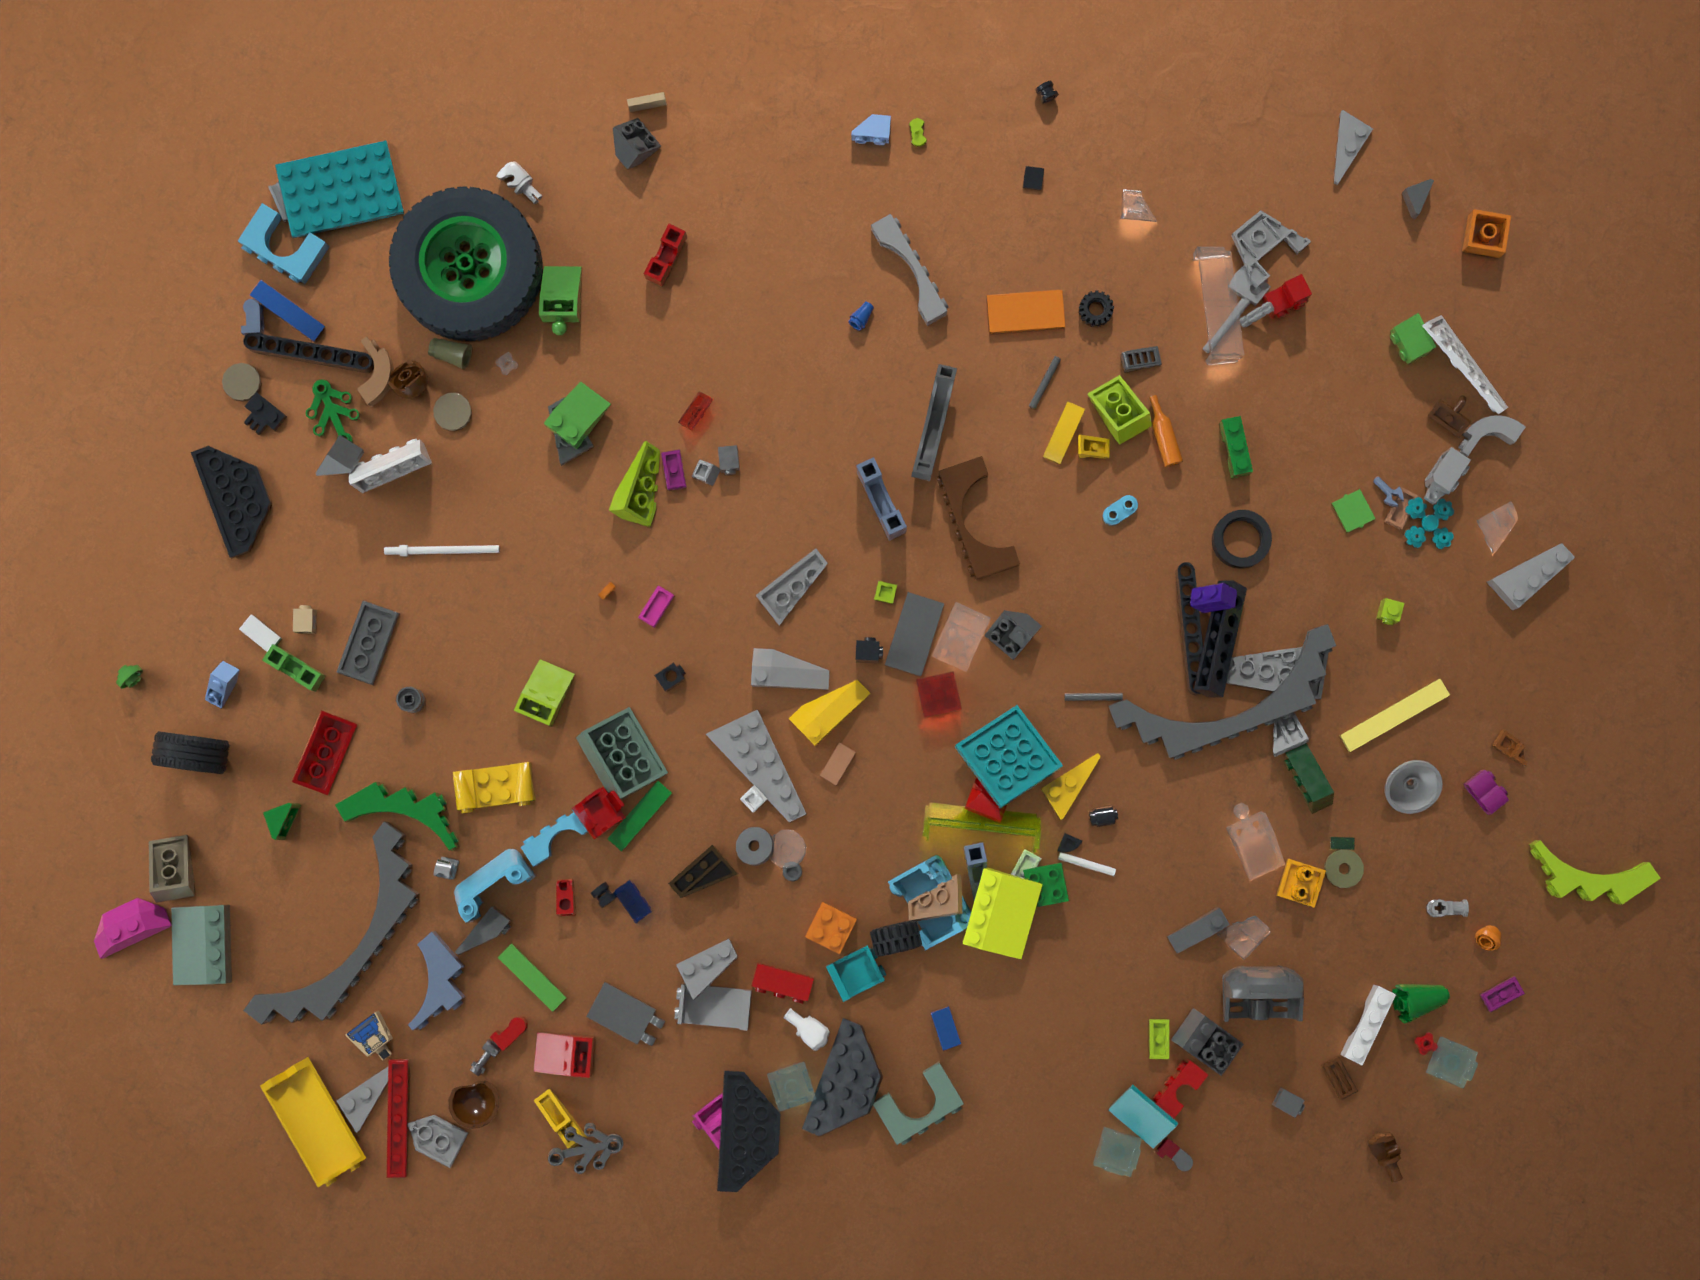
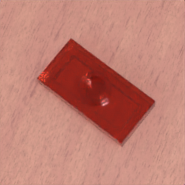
M698 392L678 423L692 431L704 416L713 399L704 393Z

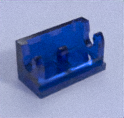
M632 880L627 881L614 891L635 923H638L653 912Z

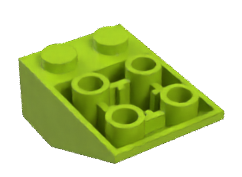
M540 659L526 683L514 711L552 727L575 674Z

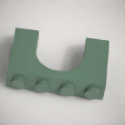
M940 1062L923 1071V1075L935 1094L934 1107L926 1116L910 1118L904 1115L890 1092L874 1101L873 1106L897 1145L899 1143L902 1145L912 1140V1135L917 1132L919 1135L926 1132L930 1124L935 1123L937 1125L946 1119L944 1116L951 1112L953 1115L962 1109L961 1105L964 1103Z

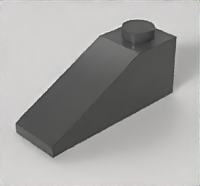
M492 906L455 953L457 955L499 937L501 934L505 935L512 927L509 925L512 920L498 908Z
M1216 907L1167 936L1178 954L1214 935L1230 924L1222 910Z

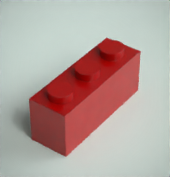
M757 963L751 986L755 987L757 992L766 994V991L774 992L773 996L785 999V996L793 997L792 1001L803 1004L804 1001L809 1000L814 978Z

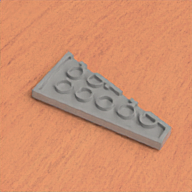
M758 710L706 734L749 781L764 794L768 801L788 822L807 814Z

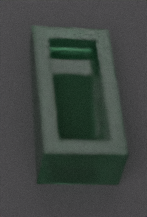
M1330 837V849L1354 850L1355 838Z

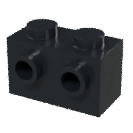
M864 637V641L856 640V663L879 664V659H883V646H880V641H876V638Z

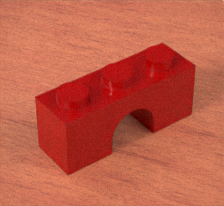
M670 223L668 224L660 239L661 244L654 258L651 257L643 273L645 279L663 287L687 239L686 231Z
M1189 1059L1186 1061L1182 1060L1176 1068L1178 1070L1174 1076L1170 1075L1164 1083L1165 1088L1161 1092L1158 1091L1152 1098L1154 1103L1173 1119L1184 1107L1176 1098L1177 1089L1181 1085H1190L1197 1090L1208 1077L1207 1073Z

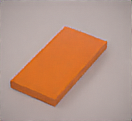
M1062 290L986 296L989 334L1065 328Z

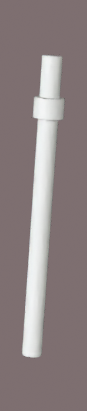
M400 545L399 547H384L385 555L408 556V554L500 552L499 545L426 547Z

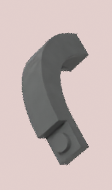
M942 364L938 365L911 477L927 481L931 479L957 368Z

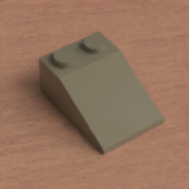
M188 835L149 841V892L156 903L195 896L194 874Z

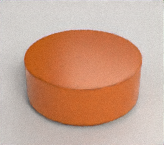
M610 582L598 596L605 600L615 590L616 586Z

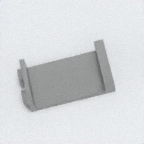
M682 984L681 988H677L676 999L680 1000L679 1007L675 1008V1019H678L677 1024L687 1023L729 1027L747 1031L749 1027L752 990L709 986L694 1001L686 984Z

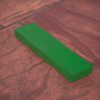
M657 781L607 839L622 852L672 795V792L661 782Z

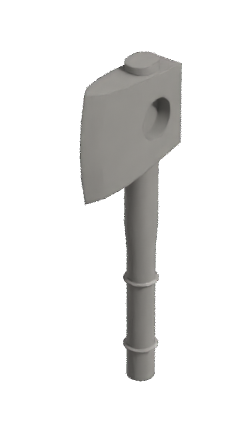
M1245 265L1235 273L1227 288L1242 299L1202 348L1206 353L1211 351L1251 303L1256 306L1271 287L1267 283L1268 280L1255 288Z

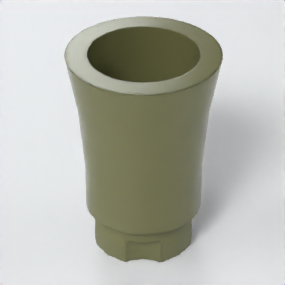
M434 338L430 341L428 355L465 370L471 359L472 345Z

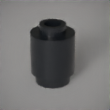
M1112 805L1093 808L1092 811H1089L1091 826L1102 827L1115 824V820H1118L1117 809H1113Z

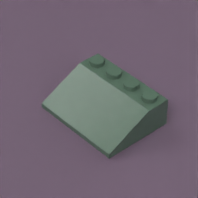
M630 707L582 731L576 737L606 791L610 793L614 790L621 800L668 773Z
M230 905L171 908L173 985L231 983Z

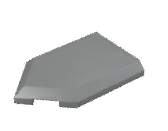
M436 1115L408 1123L415 1150L451 1168L468 1136V1132Z

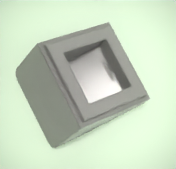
M699 459L692 477L713 486L720 468Z

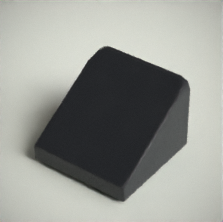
M1026 166L1023 188L1041 190L1044 168Z

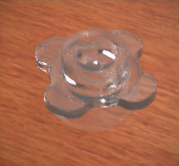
M509 352L496 360V365L501 368V372L504 375H508L509 371L518 368V363L513 360L512 354Z

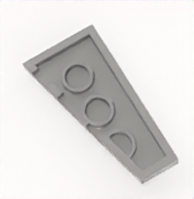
M815 548L756 594V597L778 625L783 622L828 563Z

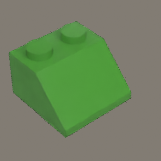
M1419 313L1395 326L1390 331V338L1394 344H1397L1400 350L1399 355L1403 361H1406L1407 365L1428 355L1436 348L1432 337L1422 326L1424 322Z

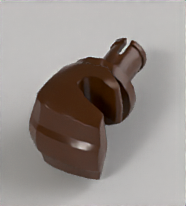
M1390 1132L1376 1133L1368 1140V1146L1378 1160L1379 1166H1386L1391 1182H1398L1403 1179L1397 1164L1401 1159V1149Z

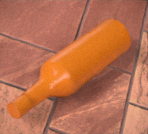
M1157 395L1151 396L1149 398L1154 412L1152 427L1164 466L1169 467L1183 462L1171 420L1162 412Z

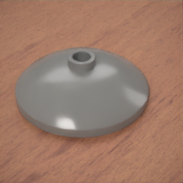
M1422 760L1405 762L1396 767L1388 776L1385 783L1386 799L1395 810L1402 813L1413 814L1424 811L1439 798L1443 785L1442 777L1436 767L1429 762Z

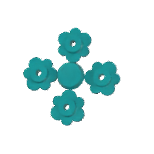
M1422 498L1410 499L1405 512L1409 515L1411 514L1412 519L1417 517L1423 519L1422 527L1412 526L1410 530L1405 532L1407 544L1413 545L1415 548L1421 547L1422 542L1426 541L1424 536L1426 530L1429 532L1434 531L1432 541L1436 543L1438 549H1443L1445 546L1449 547L1451 540L1454 538L1453 533L1448 532L1446 527L1442 529L1437 527L1439 525L1438 519L1447 520L1449 516L1454 514L1452 503L1450 501L1446 502L1445 499L1441 498L1437 501V504L1433 505L1434 515L1429 514L1425 516L1427 505L1423 503Z

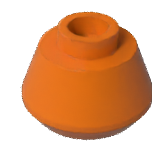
M1487 925L1476 932L1475 938L1481 948L1492 951L1499 949L1501 946V932L1497 927Z

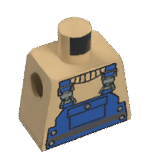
M379 1011L374 1012L345 1034L366 1056H371L376 1052L383 1061L392 1054L386 1044L393 1037Z

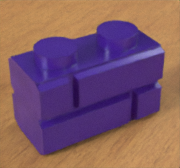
M1225 583L1193 588L1190 604L1191 607L1198 609L1202 613L1234 608L1237 591Z

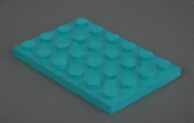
M387 140L275 165L292 238L306 236L309 232L315 234L404 214Z

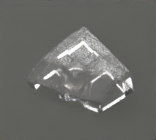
M1512 501L1476 520L1485 535L1484 539L1492 553L1498 550L1518 520Z
M1252 916L1244 922L1238 921L1233 923V926L1224 928L1216 934L1245 960L1271 932L1270 928L1258 917Z

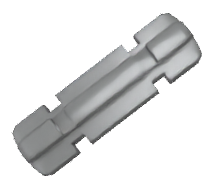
M1266 302L1261 307L1251 311L1239 319L1241 326L1247 327L1266 316V314L1274 311V306L1271 302Z

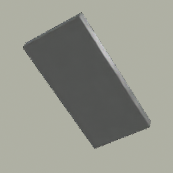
M910 592L907 593L885 662L886 666L922 676L944 603Z
M362 601L336 672L374 685L400 613Z

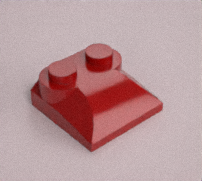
M976 778L964 809L1001 823L1007 805L1000 809L979 779Z

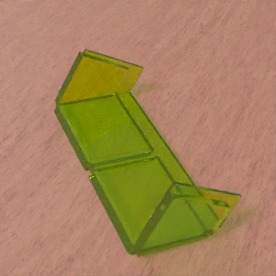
M930 803L929 806L925 805L922 837H926V841L929 839L930 825L1033 836L1031 852L1034 853L1036 849H1039L1041 821L1040 818H1037V814L1005 811L1001 823H998L964 809L965 806Z

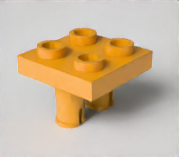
M1287 859L1276 896L1315 908L1326 870Z

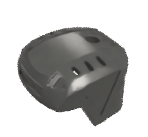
M1242 965L1228 970L1223 975L1224 1022H1229L1231 1018H1249L1252 1020L1290 1018L1303 1021L1304 984L1303 978L1296 971L1280 965ZM1230 998L1243 999L1242 1002H1230ZM1272 999H1288V1001L1274 1002ZM1241 1006L1243 1010L1242 1012H1230V1008ZM1274 1006L1287 1007V1008H1288V1011H1287V1012H1274V1011H1273V1007H1274Z

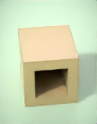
M300 605L299 609H293V632L316 633L317 611L311 609V606Z

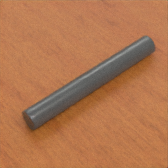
M1054 356L1029 404L1030 408L1036 409L1061 361L1059 357Z
M1065 693L1064 699L1065 701L1123 700V693Z

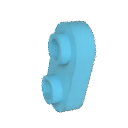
M1126 495L1107 507L1102 515L1103 521L1107 525L1114 526L1132 515L1138 508L1136 498ZM1125 502H1131L1132 507L1127 508ZM1114 512L1116 518H1111L1109 513Z

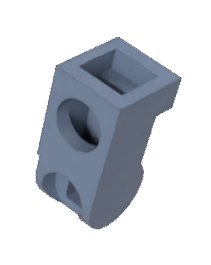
M248 299L243 304V310L246 313V326H241V333L244 336L248 333L264 334L263 307L257 300Z

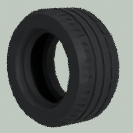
M160 731L155 734L154 748L152 749L153 755H151L153 765L214 774H223L226 771L228 750L230 748L228 741Z

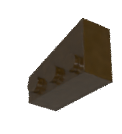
M711 845L668 884L680 898H683L739 873L714 845Z

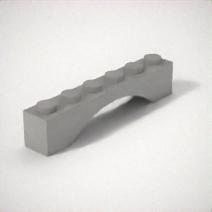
M889 214L871 224V231L880 246L898 254L913 271L919 288L918 311L928 326L946 316L947 308L949 307L945 299H940L937 294L939 290L936 284L930 282L927 268L920 265L918 261L920 257L917 251H912L909 246L911 242L906 233L902 234L899 229L901 228L900 222Z

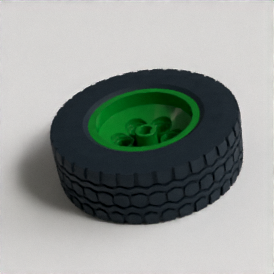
M476 187L446 188L445 191L439 190L432 193V196L428 195L421 199L422 202H417L411 207L412 210H408L404 215L403 221H400L396 228L397 232H394L393 244L390 245V277L400 301L425 328L448 339L452 338L458 341H476L478 339L480 341L488 339V337L493 338L500 335L501 332L504 333L511 329L512 325L515 326L521 321V317L524 318L529 312V308L534 304L543 276L541 249L526 218L512 203L500 195ZM464 245H470L468 251H462ZM482 252L488 253L485 259H479V255ZM449 256H455V260L452 263H447ZM483 271H490L487 277H481ZM450 275H457L454 281H448ZM468 282H474V286L472 288H465Z

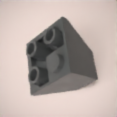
M638 118L613 128L615 155L627 169L640 165L661 147L656 138Z
M1004 610L984 636L1014 660L1042 626L1026 613Z

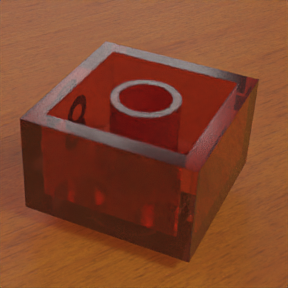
M954 671L916 679L923 718L962 710Z

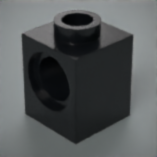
M674 662L654 675L665 692L670 691L686 680L684 678L685 671L680 664L676 666ZM674 671L677 674V678L670 682L667 680V674Z

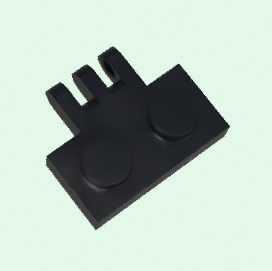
M257 392L244 406L252 412L244 421V424L248 426L254 421L250 428L255 430L259 425V428L256 430L258 435L267 426L276 431L287 418L285 414Z

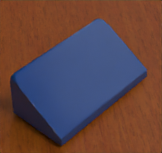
M946 1007L931 1012L943 1051L960 1045L961 1042L950 1008Z

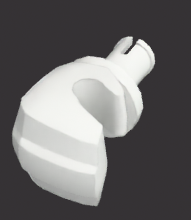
M517 162L507 163L498 172L497 178L501 181L507 177L514 176V181L507 183V186L515 188L514 192L517 195L524 193L533 204L539 202L533 195L539 200L543 197L531 185L533 178Z
M791 1008L788 1010L783 1018L797 1028L796 1035L801 1036L802 1040L811 1049L817 1051L827 1044L830 1031L826 1026L810 1015L807 1018H803Z

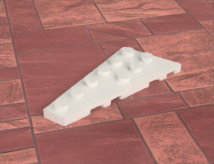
M1442 315L1422 325L1442 351L1447 354L1452 365L1455 368H1459L1479 394L1488 402V406L1493 412L1500 414L1508 408Z

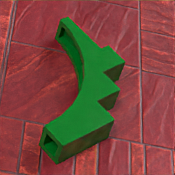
M374 782L335 804L344 822L376 812L404 814L417 819L431 828L441 838L449 851L459 847L457 844L459 839L454 831H450L448 827L450 823L447 817L441 815L442 812L447 810L445 806L447 801L442 794L439 795V793L434 792L417 802L418 797L413 789L410 790L409 787H404L387 797L388 790L385 785L380 784V782Z

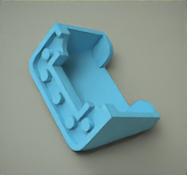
M505 850L455 887L454 896L458 912L465 923L474 922L481 917L479 908L484 902L478 894L503 876L513 884H520L525 880L529 882L536 877L517 850Z
M935 855L891 879L888 883L891 892L899 897L904 896L908 903V901L924 892L937 888L938 884L951 880L952 876L942 858ZM963 896L962 914L918 921L921 927L919 932L922 946L925 950L967 928L971 910Z

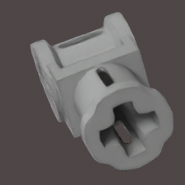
M1438 899L1428 902L1426 910L1432 917H1442L1445 915H1462L1467 917L1469 904L1466 899H1463L1461 902ZM1435 906H1438V907H1440L1441 909L1438 911V910H1435L1434 907H1435Z

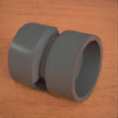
M405 687L398 692L396 702L400 709L409 713H417L424 708L426 698L422 691L413 687Z

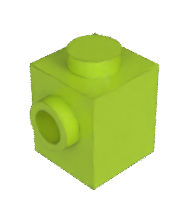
M1388 598L1381 600L1376 619L1382 620V623L1387 625L1400 622L1405 603Z

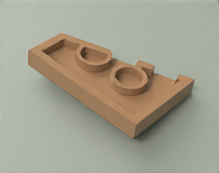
M956 874L951 880L938 884L937 888L929 892L926 891L908 901L909 921H922L962 914L961 875Z

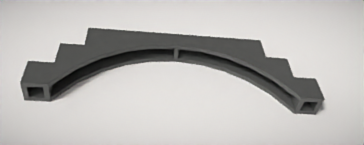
M1328 624L1307 631L1300 655L1285 680L1259 704L1236 716L1217 721L1191 723L1169 720L1151 714L1127 699L1111 704L1108 707L1116 728L1121 727V730L1131 727L1132 722H1135L1143 743L1147 742L1150 745L1158 742V737H1161L1168 757H1173L1176 760L1184 757V753L1192 750V753L1203 750L1202 746L1210 743V746L1221 743L1222 738L1228 737L1232 739L1240 736L1239 732L1246 730L1248 733L1258 729L1257 725L1262 723L1267 726L1275 723V719L1283 716V719L1294 716V712L1301 709L1302 712L1312 709V705L1316 704L1308 681H1311L1313 684L1323 680L1322 676L1326 675L1318 653L1321 652L1324 655L1332 652V647H1335L1336 643Z
M383 822L372 837L379 862L380 887L372 921L357 949L340 967L325 978L305 988L287 993L254 995L243 1010L261 1025L267 1022L270 1023L277 1015L275 1011L292 1023L303 1019L307 1013L305 1009L322 1021L327 1020V1018L331 1019L334 1016L338 1003H343L349 995L347 991L351 986L354 988L361 978L358 976L362 971L366 972L372 964L370 960L374 955L378 956L383 950L384 946L382 944L386 939L390 940L395 933L394 928L396 925L401 924L406 919L407 915L405 913L409 908L412 909L419 901L417 899L419 893L402 881V879H406L412 871L410 868L413 864L395 852L396 849L399 850L405 843L403 839L406 835L389 822Z

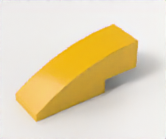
M1067 402L1043 455L1044 458L1061 464L1084 413V408Z
M548 1089L534 1100L550 1126L558 1133L568 1149L578 1145V1143L565 1138V1130L568 1127H574L577 1130V1134L587 1138L572 1115L551 1089Z

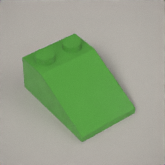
M580 382L553 410L544 424L572 447L578 449L611 406V403Z

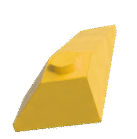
M855 680L802 705L789 720L816 746L871 693L858 680Z

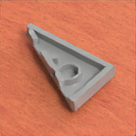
M1344 110L1339 114L1340 122L1334 169V184L1336 185L1373 130V128Z
M388 1067L337 1100L338 1105L356 1132L361 1130L373 1106L384 1091L388 1082Z

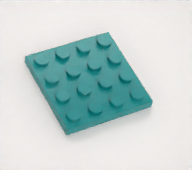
M1018 705L955 745V749L1000 809L1063 767L1062 763Z

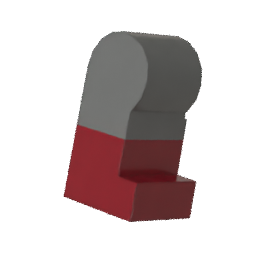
M1167 1136L1154 1151L1162 1159L1167 1155L1181 1171H1188L1193 1166L1192 1158Z

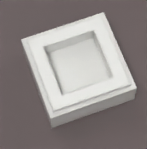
M754 785L740 800L754 813L767 798Z

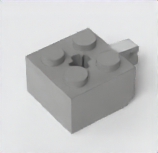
M1452 447L1442 453L1424 480L1425 487L1428 488L1424 499L1431 504H1435L1440 497L1445 494L1449 495L1451 491L1453 492L1459 485L1457 480L1469 470L1470 466L1468 464L1471 460Z

